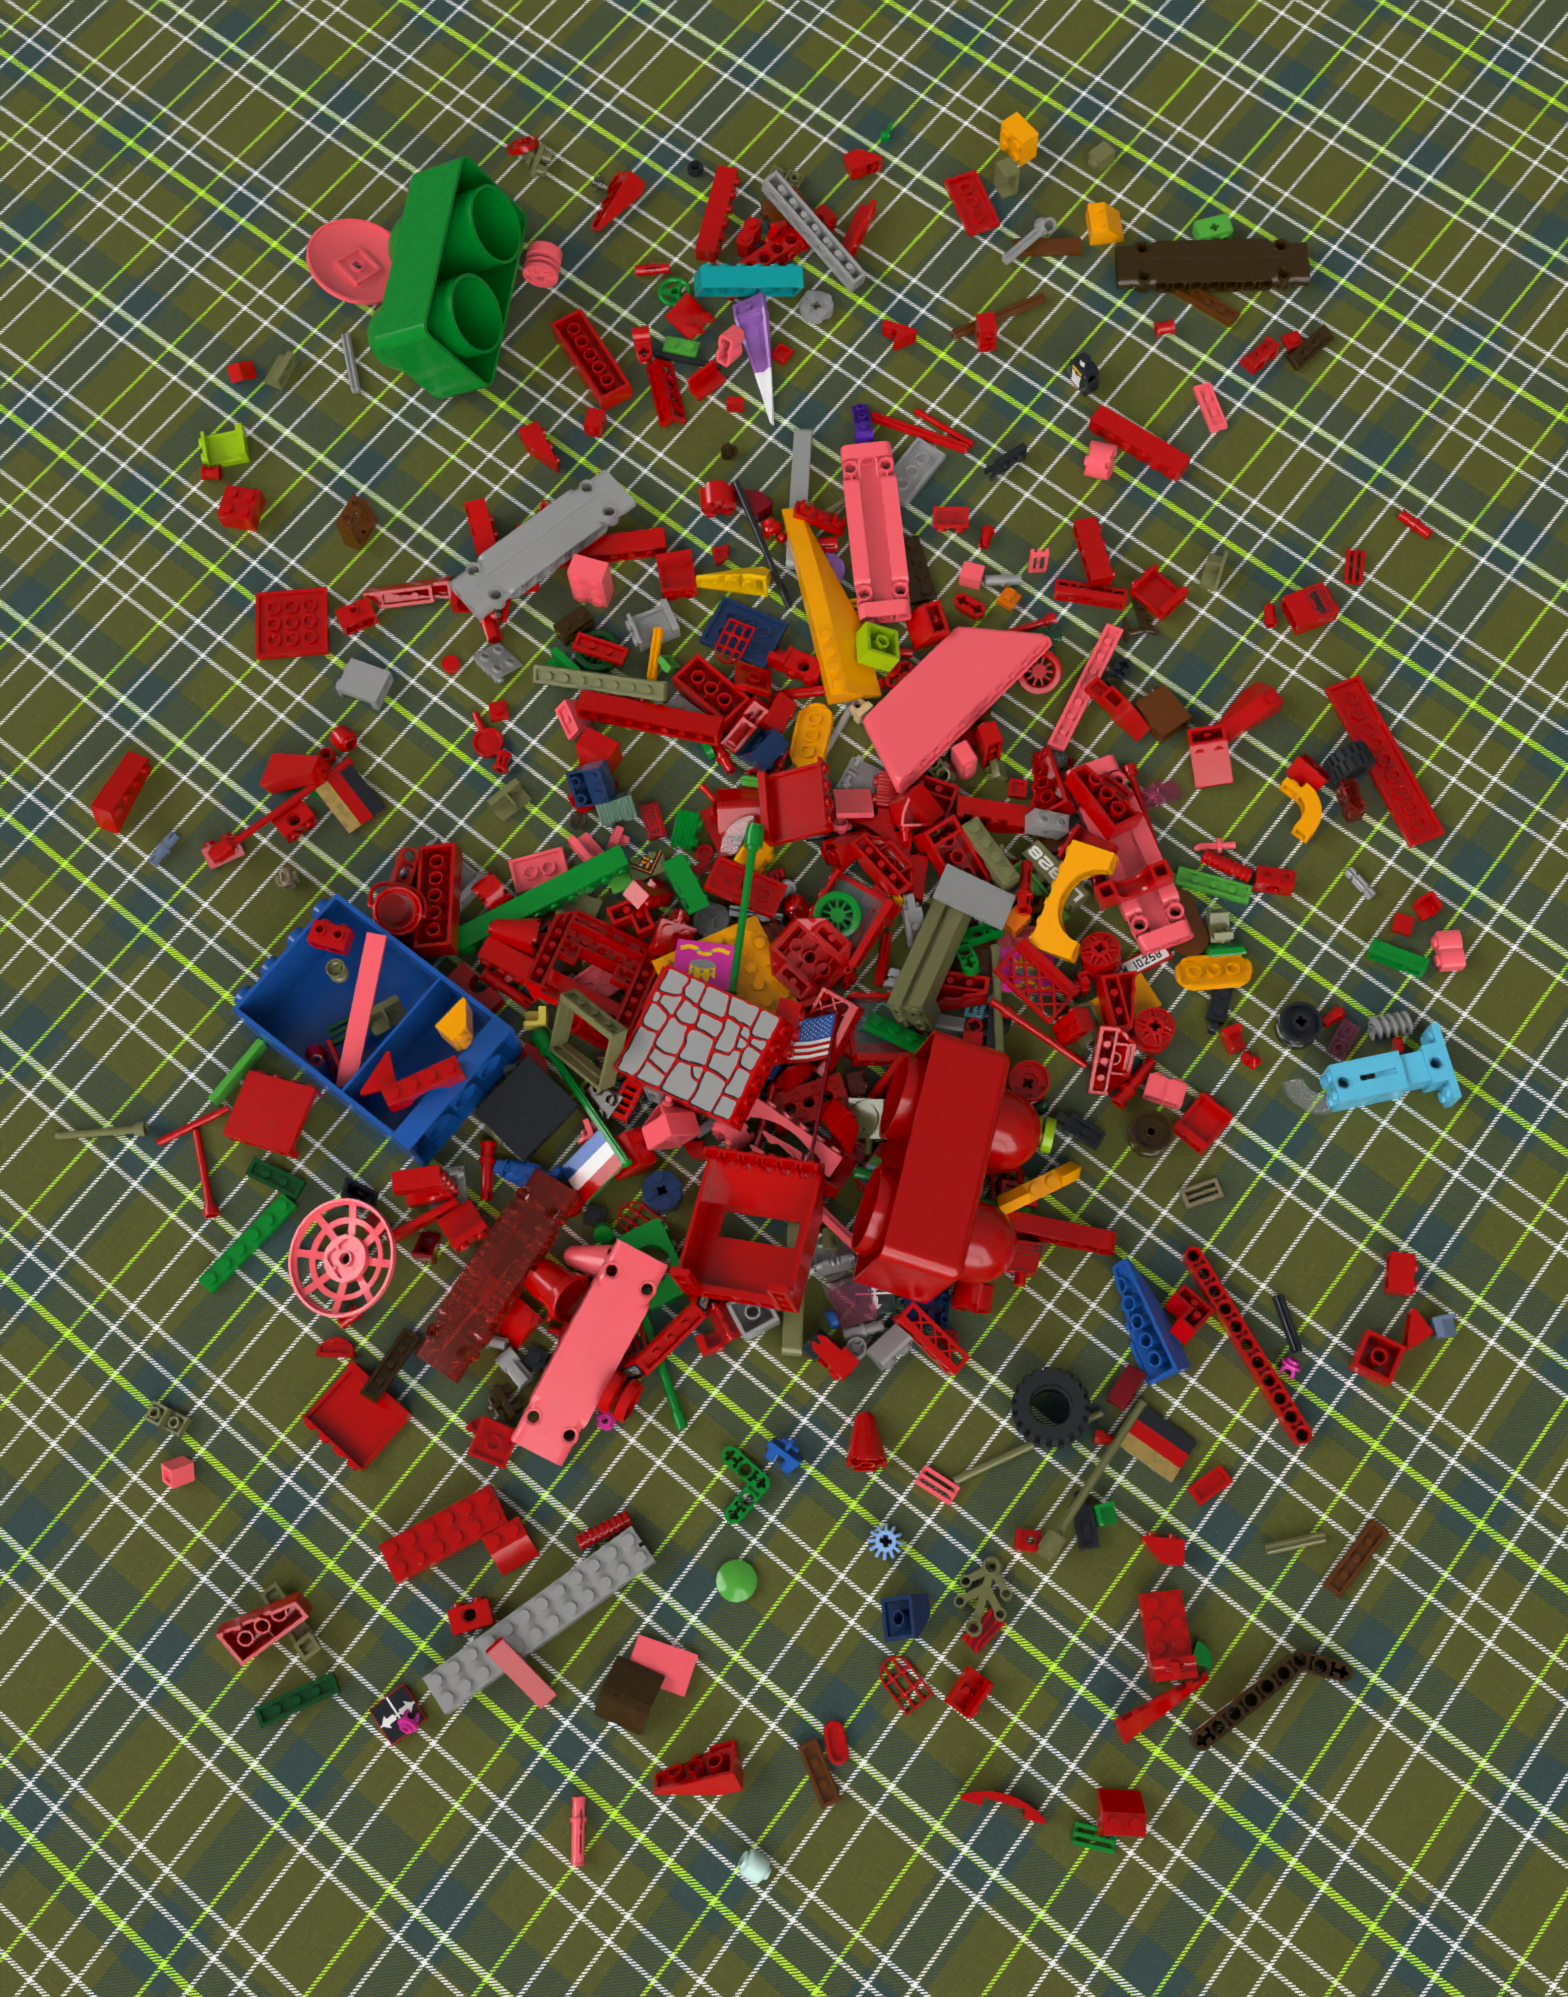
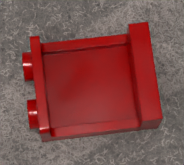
M691 549L656 554L662 599L666 598L667 601H674L679 598L698 596Z
M1155 564L1152 567H1148L1140 579L1136 578L1130 585V596L1141 602L1151 614L1162 622L1187 598L1189 590L1184 586L1180 589L1158 571L1159 566Z
M1202 1092L1185 1114L1173 1125L1174 1134L1202 1156L1234 1116L1227 1107L1220 1106L1211 1094Z

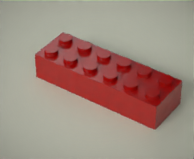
M581 308L550 323L553 337L601 410L606 411L633 397L630 382Z
M456 842L419 846L417 889L424 894L428 904L427 918H422L420 924L414 930V949L421 958L458 954L462 851Z
M489 1484L378 1546L395 1582L403 1584L481 1541L482 1536L507 1523L510 1519L494 1486Z

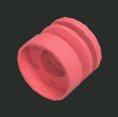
M534 241L528 245L522 273L527 282L534 286L545 288L557 284L563 257L562 251L558 246L547 241Z

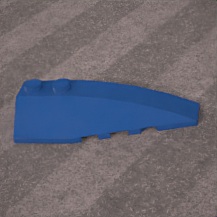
M1125 1258L1112 1266L1117 1292L1120 1293L1122 1303H1120L1121 1309L1125 1312L1127 1323H1125L1126 1331H1129L1131 1342H1129L1130 1348L1140 1370L1146 1373L1145 1381L1147 1385L1151 1386L1190 1368L1191 1365L1180 1341L1169 1332L1172 1325L1166 1313L1130 1259Z

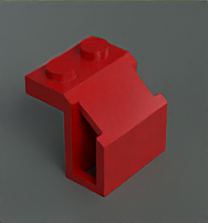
M470 1199L436 1220L456 1253L467 1250L472 1242L484 1239L490 1231Z

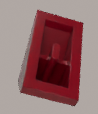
M422 1231L411 1256L417 1262L436 1264L441 1234Z

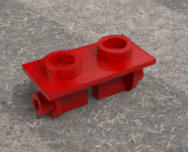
M724 1301L712 1303L708 1316L722 1343L725 1345L739 1338L741 1334Z

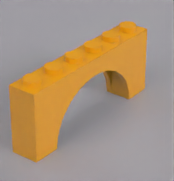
M1072 840L1071 844L1066 848V857L1059 865L1058 876L1051 884V893L1044 901L1043 912L1037 918V926L1035 931L1031 933L1029 941L1040 952L1075 964L1080 954V944L1072 940L1064 928L1063 909L1071 891L1086 878L1094 875L1112 876L1119 858L1113 852Z

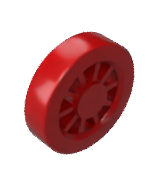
M1047 650L1041 656L1040 664L1036 661L1035 665L1031 666V670L1026 671L1031 672L1029 677L1025 678L1023 674L1017 680L1018 684L1026 692L1037 695L1045 694L1052 691L1058 685L1062 676V666L1058 657L1050 650ZM1047 658L1050 662L1044 666V659ZM1049 665H1053L1054 671L1046 670ZM1046 673H1053L1052 679L1047 677ZM1034 677L1033 683L1030 684L1027 680ZM1043 677L1049 681L1045 685L1043 684ZM1037 679H1039L1041 686H1035Z

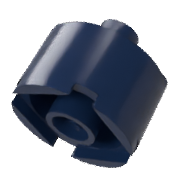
M655 1171L644 1181L642 1194L647 1206L653 1212L661 1215L674 1212L682 1204L683 1189L681 1183L671 1172ZM663 1190H666L667 1194H664V1193H663V1194L660 1196V1193H659V1192H660V1191H663Z

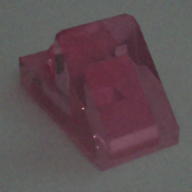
M1157 780L1141 791L1147 810L1181 799L1182 797L1176 780L1163 784L1160 780Z

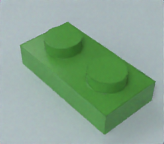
M667 335L662 351L697 359L701 346L700 342Z

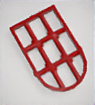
M729 618L715 645V656L718 661L728 665L739 661L744 655L756 628ZM730 621L736 623L732 632L726 631ZM738 625L744 626L740 636L735 634ZM747 628L752 630L748 639L744 638ZM724 633L728 634L729 638L726 644H720ZM732 636L738 638L734 649L728 645ZM741 640L746 641L742 652L737 649ZM718 646L723 649L719 656L717 655ZM726 649L731 651L728 661L721 659ZM735 653L740 654L737 659L731 661Z
M637 1201L624 1203L617 1213L619 1226L626 1233L629 1232L628 1228L630 1226L639 1227L634 1223L637 1217L642 1218L646 1222L651 1221V1219H647L640 1214L643 1208L654 1215L652 1220L657 1217L662 1221L664 1219L647 1208L646 1205ZM629 1204H637L641 1207L639 1210H635ZM624 1207L635 1213L632 1219H628L620 1213ZM619 1216L629 1222L625 1228L621 1225ZM665 1220L667 1226L669 1227L671 1224Z
M891 1656L882 1663L879 1672L884 1688L888 1690L907 1716L933 1695L932 1691L915 1671L913 1665L905 1658ZM894 1658L902 1659L908 1665L902 1669ZM890 1659L898 1668V1673L894 1676L884 1665ZM882 1668L890 1679L886 1683H884L882 1678ZM908 1668H911L919 1678L914 1684L906 1674ZM901 1674L910 1684L906 1691L902 1689L896 1679ZM891 1682H894L900 1690L901 1695L897 1698L887 1687ZM921 1682L930 1693L926 1698L917 1689V1685ZM912 1689L922 1700L916 1706L908 1696ZM903 1697L913 1707L908 1713L899 1702Z

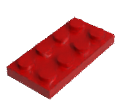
M976 170L944 180V186L968 237L1000 227V221Z
M718 855L703 890L741 905L746 866ZM754 870L748 909L773 920L788 885Z

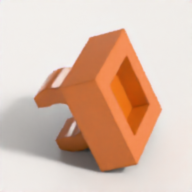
M1005 587L998 597L996 604L1012 612L1021 600L1022 595L1011 587Z

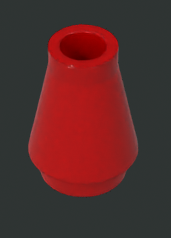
M319 1045L309 1046L305 1051L306 1059L316 1066L322 1063L325 1056L324 1049Z

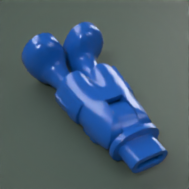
M498 1158L493 1168V1173L500 1174L501 1178L519 1185L522 1189L530 1192L535 1190L542 1192L544 1199L547 1201H553L558 1192V1187L553 1184L539 1182L538 1179L542 1178L560 1185L564 1172L561 1166H555L552 1171H545L541 1164L510 1160L509 1158H506V1160Z

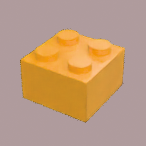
M1016 112L1001 122L999 146L1021 167L1036 157L1039 133Z

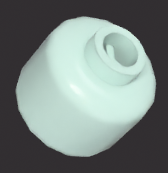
M751 1849L749 1852L745 1851L738 1862L740 1875L757 1884L762 1880H767L771 1873L769 1858L755 1849Z

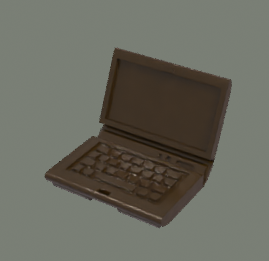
M618 1655L600 1692L594 1711L595 1716L622 1726L632 1733L642 1735L650 1709L666 1676Z

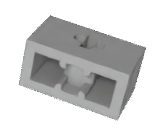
M1035 808L1025 815V834L1059 840L1069 833V815Z

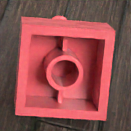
M665 1096L662 1103L654 1109L641 1128L648 1150L679 1148L701 1134L695 1112L674 1105L673 1099Z

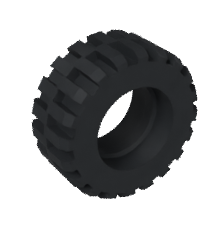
M1044 1367L1043 1371L1033 1370L1031 1375L1026 1374L1022 1378V1382L1017 1384L1015 1393H1013L1011 1405L1013 1424L1016 1425L1017 1432L1024 1436L1023 1439L1028 1443L1031 1441L1035 1447L1040 1448V1446L1046 1447L1045 1450H1052L1053 1447H1057L1058 1450L1063 1449L1064 1445L1068 1444L1070 1446L1077 1438L1079 1439L1088 1425L1090 1416L1088 1392L1086 1388L1082 1387V1382L1079 1378L1074 1379L1073 1374L1069 1371L1067 1373L1062 1372V1368L1056 1367V1370H1050V1367ZM1043 1392H1056L1068 1400L1070 1414L1065 1422L1055 1426H1048L1038 1422L1033 1417L1031 1411L1032 1401Z

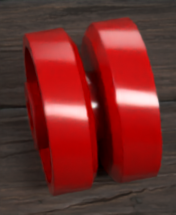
M617 1370L605 1387L597 1410L605 1415L613 1411V1419L624 1423L636 1406L644 1383L637 1379H632L628 1383V1375Z

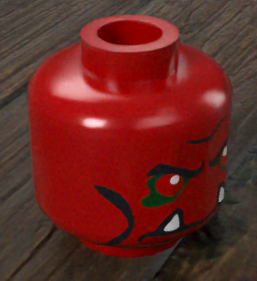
M791 894L783 901V912L791 920L794 917H808L810 904L800 894Z

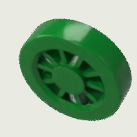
M834 891L823 895L817 901L813 910V917H822V912L829 914V917L825 919H830L832 925L836 923V929L845 937L852 935L861 922V909L858 902L853 896L845 892ZM835 900V908L829 902ZM838 900L844 901L841 908H838ZM848 904L851 909L844 911V907ZM826 905L831 909L830 912L823 910ZM853 912V918L845 916L846 913ZM844 919L851 921L849 926L845 924ZM840 922L845 927V929L839 930Z

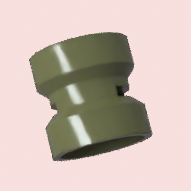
M332 959L327 963L326 972L334 982L343 983L348 979L349 970L342 960Z

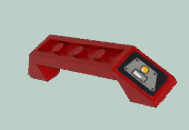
M688 1294L686 1298L691 1303L634 1359L629 1354L624 1357L616 1371L620 1370L627 1374L628 1382L632 1379H639L649 1375L707 1317L713 1299Z

